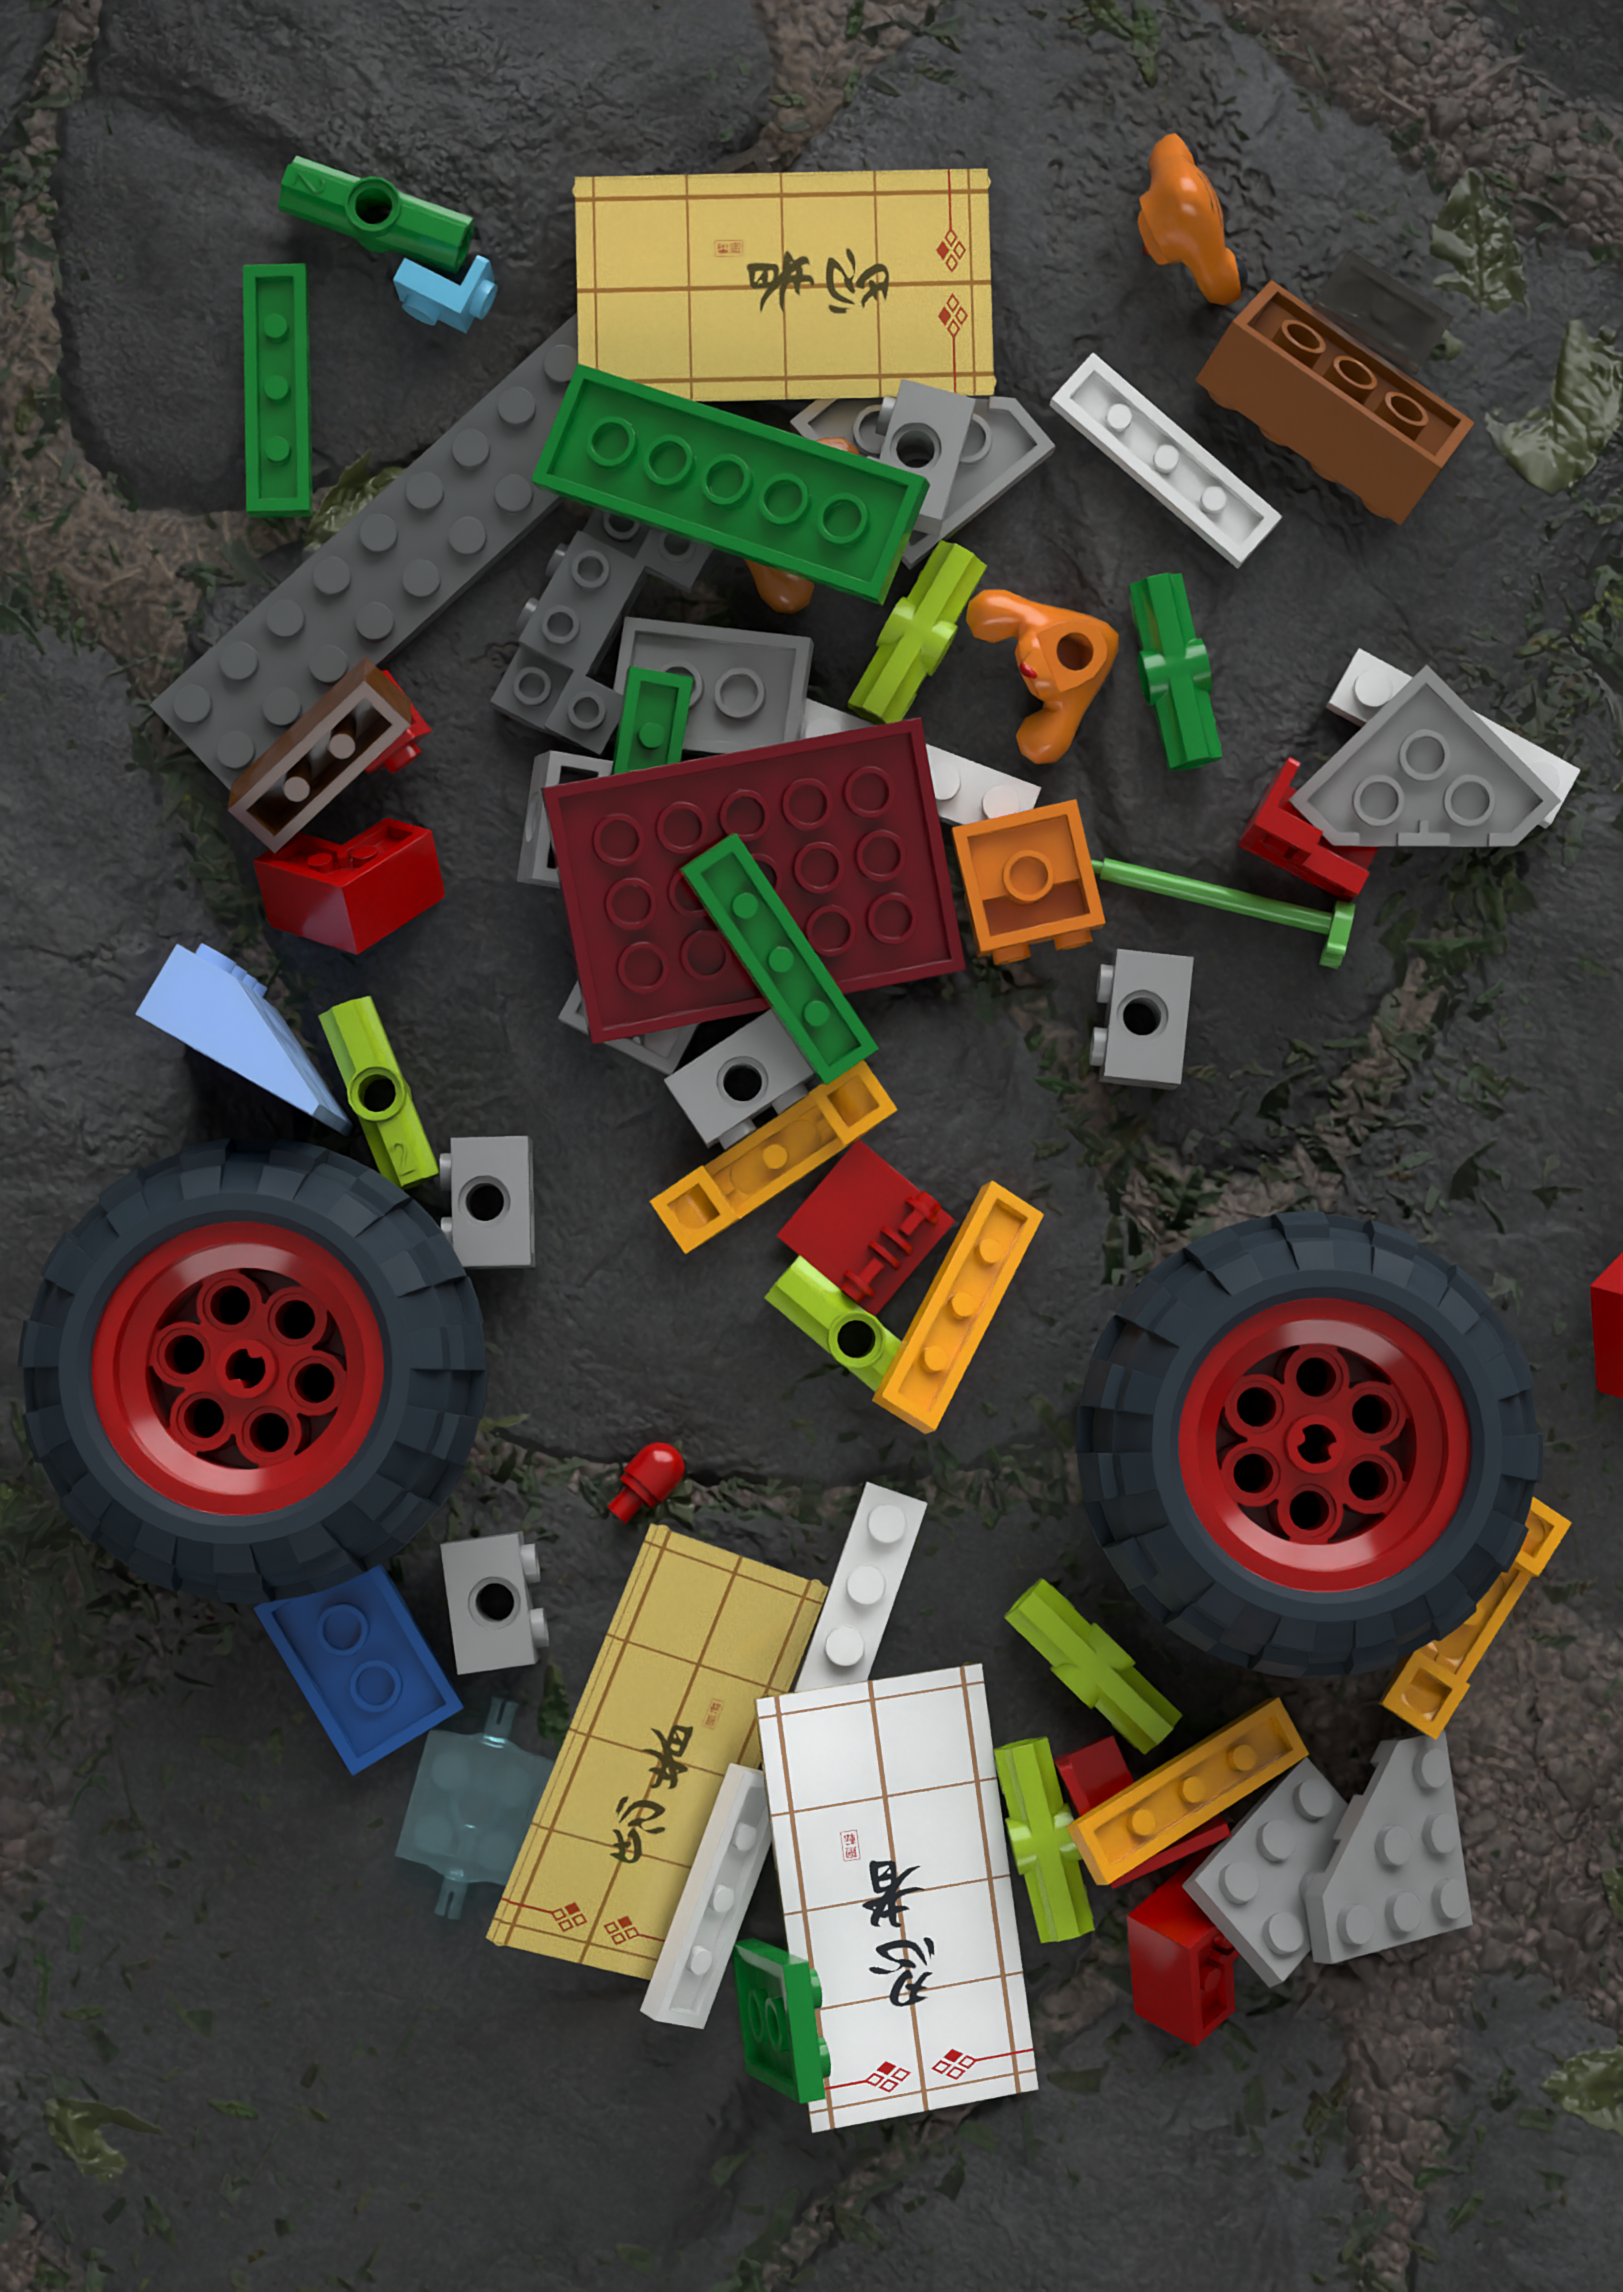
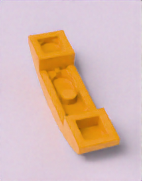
M863 1059L829 1084H821L810 1091L809 1095L707 1165H702L650 1200V1203L683 1252L688 1254L815 1170L890 1117L898 1109Z
M1533 1497L1525 1523L1529 1531L1508 1573L1502 1572L1489 1591L1476 1604L1477 1611L1459 1628L1441 1641L1433 1640L1418 1650L1401 1657L1379 1704L1431 1739L1437 1740L1470 1687V1684L1466 1681L1531 1577H1539L1572 1522Z

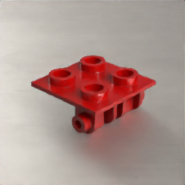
M858 1139L776 1236L808 1261L866 1312L876 1316L956 1220L941 1209V1204L924 1190L920 1191Z

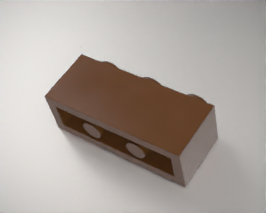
M364 657L231 784L228 811L270 850L276 853L411 726V700L369 659Z

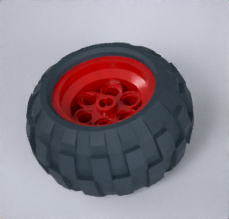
M226 1138L184 1147L182 1152L166 1157L144 1169L140 1167L134 1169L99 1194V1202L85 1214L71 1232H64L40 1272L44 1278L37 1293L30 1319H24L19 1342L18 1368H23L24 1397L27 1412L22 1415L27 1441L35 1463L42 1464L52 1486L61 1499L59 1506L71 1522L90 1542H98L114 1557L128 1565L130 1572L151 1583L174 1592L179 1590L201 1597L219 1599L222 1602L245 1604L270 1603L322 1592L372 1570L407 1545L426 1525L435 1512L444 1505L467 1466L466 1461L473 1446L480 1419H483L488 1383L482 1328L484 1321L471 1279L466 1275L457 1254L446 1239L445 1233L433 1218L394 1183L351 1158L330 1151L327 1148L282 1138L278 1140H234ZM240 1287L249 1298L250 1309L243 1321L230 1325L221 1316L219 1304L227 1291ZM304 1301L314 1311V1327L304 1338L294 1339L284 1328V1314L294 1303ZM193 1336L203 1346L204 1360L195 1372L187 1374L182 1372L175 1362V1349L184 1338ZM246 1351L251 1358L263 1359L265 1362L264 1377L254 1387H252V1384L247 1379H237L234 1372L236 1360ZM321 1364L332 1372L334 1389L326 1400L317 1403L310 1400L305 1394L303 1378L311 1367ZM208 1399L218 1403L224 1415L223 1426L212 1437H206L199 1433L193 1420L194 1412L198 1405ZM271 1413L281 1416L289 1428L286 1444L275 1452L267 1450L258 1439L259 1424L264 1417Z
M1298 1211L1277 1213L1226 1226L1178 1250L1156 1266L1127 1297L1102 1332L1090 1358L1092 1361L1084 1382L1080 1405H1077L1075 1423V1453H1077L1079 1479L1084 1498L1082 1502L1087 1518L1099 1546L1102 1547L1112 1567L1122 1579L1128 1591L1159 1622L1201 1650L1253 1671L1293 1678L1340 1674L1351 1676L1378 1670L1396 1664L1397 1659L1418 1650L1433 1640L1441 1641L1459 1628L1477 1611L1476 1604L1489 1591L1502 1572L1508 1573L1520 1552L1529 1531L1525 1523L1531 1507L1535 1483L1542 1481L1544 1434L1538 1433L1536 1411L1531 1392L1535 1382L1519 1341L1511 1339L1502 1321L1490 1306L1491 1298L1457 1264H1449L1432 1250L1418 1243L1416 1237L1373 1220L1364 1221L1346 1216L1324 1214L1323 1212ZM1309 1358L1320 1362L1327 1373L1326 1386L1316 1396H1309L1301 1391L1296 1379L1298 1367ZM1249 1388L1260 1390L1266 1396L1269 1403V1411L1266 1418L1255 1426L1246 1424L1237 1412L1238 1399ZM1365 1395L1375 1398L1382 1410L1380 1424L1376 1429L1368 1433L1358 1429L1352 1417L1353 1406L1358 1399ZM1314 1424L1324 1431L1328 1441L1320 1446L1322 1458L1317 1462L1309 1463L1301 1457L1297 1446L1305 1441V1435L1302 1430ZM1248 1454L1257 1456L1263 1462L1266 1471L1262 1485L1251 1492L1241 1490L1235 1483L1233 1476L1237 1461ZM1366 1461L1376 1468L1379 1475V1484L1377 1490L1370 1497L1360 1499L1351 1491L1349 1475L1357 1464ZM1310 1491L1320 1502V1516L1312 1526L1300 1529L1290 1517L1291 1501L1299 1493Z

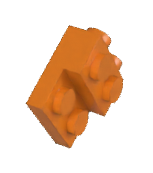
M1076 799L951 828L950 832L965 891L964 901L978 957L992 954L994 965H1002L1031 957L1029 945L1054 940L1056 951H1062L1093 942L1091 931L1101 929L1106 922Z

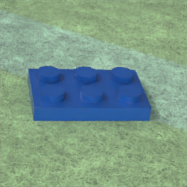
M382 1563L370 1571L322 1592L298 1598L261 1603L253 1608L352 1776L466 1706Z

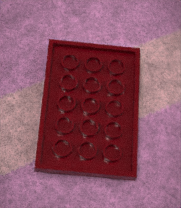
M921 717L541 788L588 1036L592 1044L771 1009L679 871V869L732 833H737L842 994L966 970Z

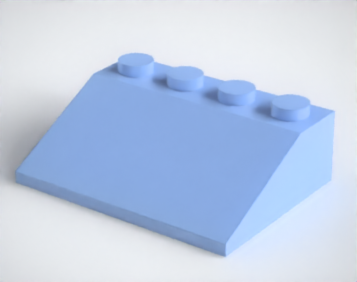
M203 943L200 944L195 954L176 944L137 1010L136 1015L348 1137L354 1125L278 1010L263 999L268 988L258 983L257 979L237 966L236 962Z

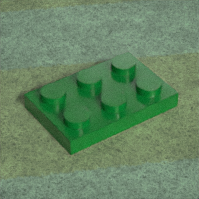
M756 1938L735 1941L731 1958L745 2072L799 2104L826 2099L823 2079L830 2077L831 2060L825 2039L822 2036L818 2037L815 2010H820L822 2007V1988L816 1970L813 1968L809 1969V1961Z

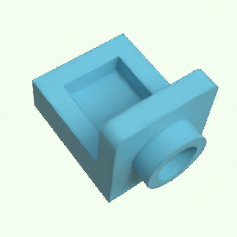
M480 255L476 256L461 286L404 258L393 278L399 299L403 302L402 308L408 314L429 325H435L437 320H440L464 333H467L475 317L482 320L487 315L498 289V286L493 283L494 275L490 260Z

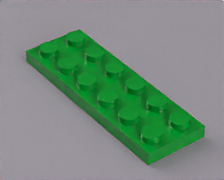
M579 363L576 365L531 478V482L538 489L882 606L930 487L929 482L924 476Z

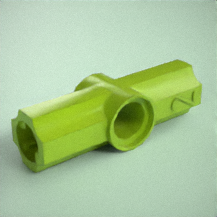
M940 540L936 548L933 549L907 598L902 596L889 616L876 643V646L879 648L848 701L847 707L856 712L862 719L876 725L902 721L927 674L930 676L934 674L956 635L958 619L987 569V565L981 562L974 553L956 543L952 544Z
M366 996L347 1001L319 1015L318 1017L346 1085L349 1104L359 1118L380 1174L402 1191L409 1190L440 1176L439 1167L413 1104L411 1089L402 1076L372 997ZM379 1079L391 1080L396 1090L395 1100L392 1105L384 1111H369L364 1101L365 1090L369 1084Z
M799 1255L764 1296V1299L827 1351L835 1361L841 1363L876 1393L901 1341L887 1330L875 1316L866 1312ZM853 1320H860L865 1323L872 1334V1344L869 1350L858 1357H848L840 1350L837 1342L841 1327Z
M1040 1578L1005 1614L1004 1618L1053 1665L1050 1670L1090 1709L1095 1706L1111 1722V1725L1134 1748L1137 1747L1144 1755L1157 1746L1173 1730L1175 1724L1182 1717V1714L1133 1667L1136 1662L1095 1622L1090 1625L1075 1610V1607L1043 1578Z
M1046 1736L1029 1738L993 1749L999 1783L1009 1813V1817L1005 1818L1007 1832L1019 1876L1024 1875L1040 1942H1060L1080 1937L1087 1932L1095 1930L1086 1886L1083 1884L1078 1861L1082 1860V1856L1066 1828L1074 1820L1069 1804L1063 1803L1048 1738Z

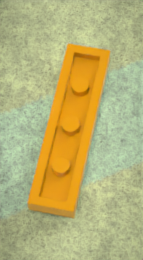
M990 1181L981 1187L872 1399L873 1402L924 1434L936 1430L1044 1216L1043 1213L994 1181Z
M1269 1698L1068 1824L1066 1828L1096 1885H1109L1308 1756L1309 1753L1280 1698Z

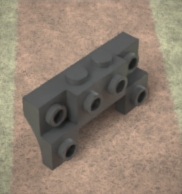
M595 508L583 531H577L570 546L562 542L553 553L545 572V576L551 580L540 601L532 597L523 608L515 627V631L521 634L518 639L520 647L490 700L493 709L526 727L554 736L602 759L606 752L605 748L619 723L623 695L594 681L623 628L625 617H629L648 582L647 574L692 594L696 586L695 582L714 548Z

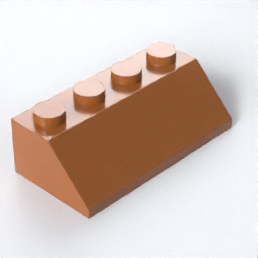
M1272 280L1232 321L1195 379L1197 383L1208 390L1210 397L1217 404L1226 409L1237 410L1256 423L1261 433L1275 444L1290 447L1310 461L1311 467L1318 475L1326 480L1341 483L1361 497L1362 503L1372 513L1383 518H1391L1400 526L1475 423Z

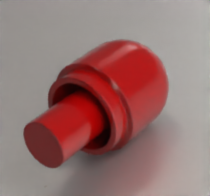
M655 1442L643 1447L623 1469L624 1474L619 1478V1481L625 1487L607 1506V1509L621 1522L626 1524L643 1504L650 1509H653L657 1503L662 1504L683 1478L685 1466L680 1452L672 1445L663 1442Z

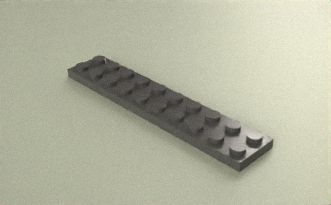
M578 312L149 704L229 790H231V784L364 657L381 670L566 499L538 489L531 482V478L576 365L579 363Z

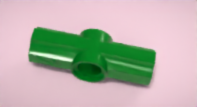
M296 156L293 162L288 164L281 182L278 208L282 213L356 238L362 247L371 252L383 253L393 251L455 274L464 265L475 227L472 217L398 192L394 185L384 178L375 176L359 178ZM386 206L391 209L389 217L382 223L368 224L362 221L364 213L371 207Z
M1182 573L1153 575L1129 584L1127 588L1128 601H1130L1133 624L1141 650L1137 653L1141 688L1147 705L1154 708L1167 771H1184L1220 761L1223 757L1221 743L1217 734L1216 720L1213 716L1209 694L1212 693L1210 663L1204 642L1201 638L1196 639Z

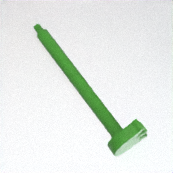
M1105 858L1104 862L1091 859L1093 872L1101 874V880L1325 934L1326 938L1319 965L1338 969L1341 965L1342 957L1345 956L1355 913V904L1336 900L1332 913L1108 858Z

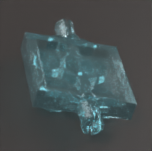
M491 1698L492 1702L483 1734L460 1735L435 1727L429 1729L395 1853L396 1857L429 1865L439 1874L444 1875L437 1904L433 1912L444 1916L451 1893L454 1892L448 1914L450 1919L461 1918L460 1914L469 1882L488 1881L503 1886L507 1885L556 1763V1760L524 1752L513 1742L508 1741L516 1708L519 1704L510 1700L506 1702L499 1725L498 1720L504 1702L503 1698Z

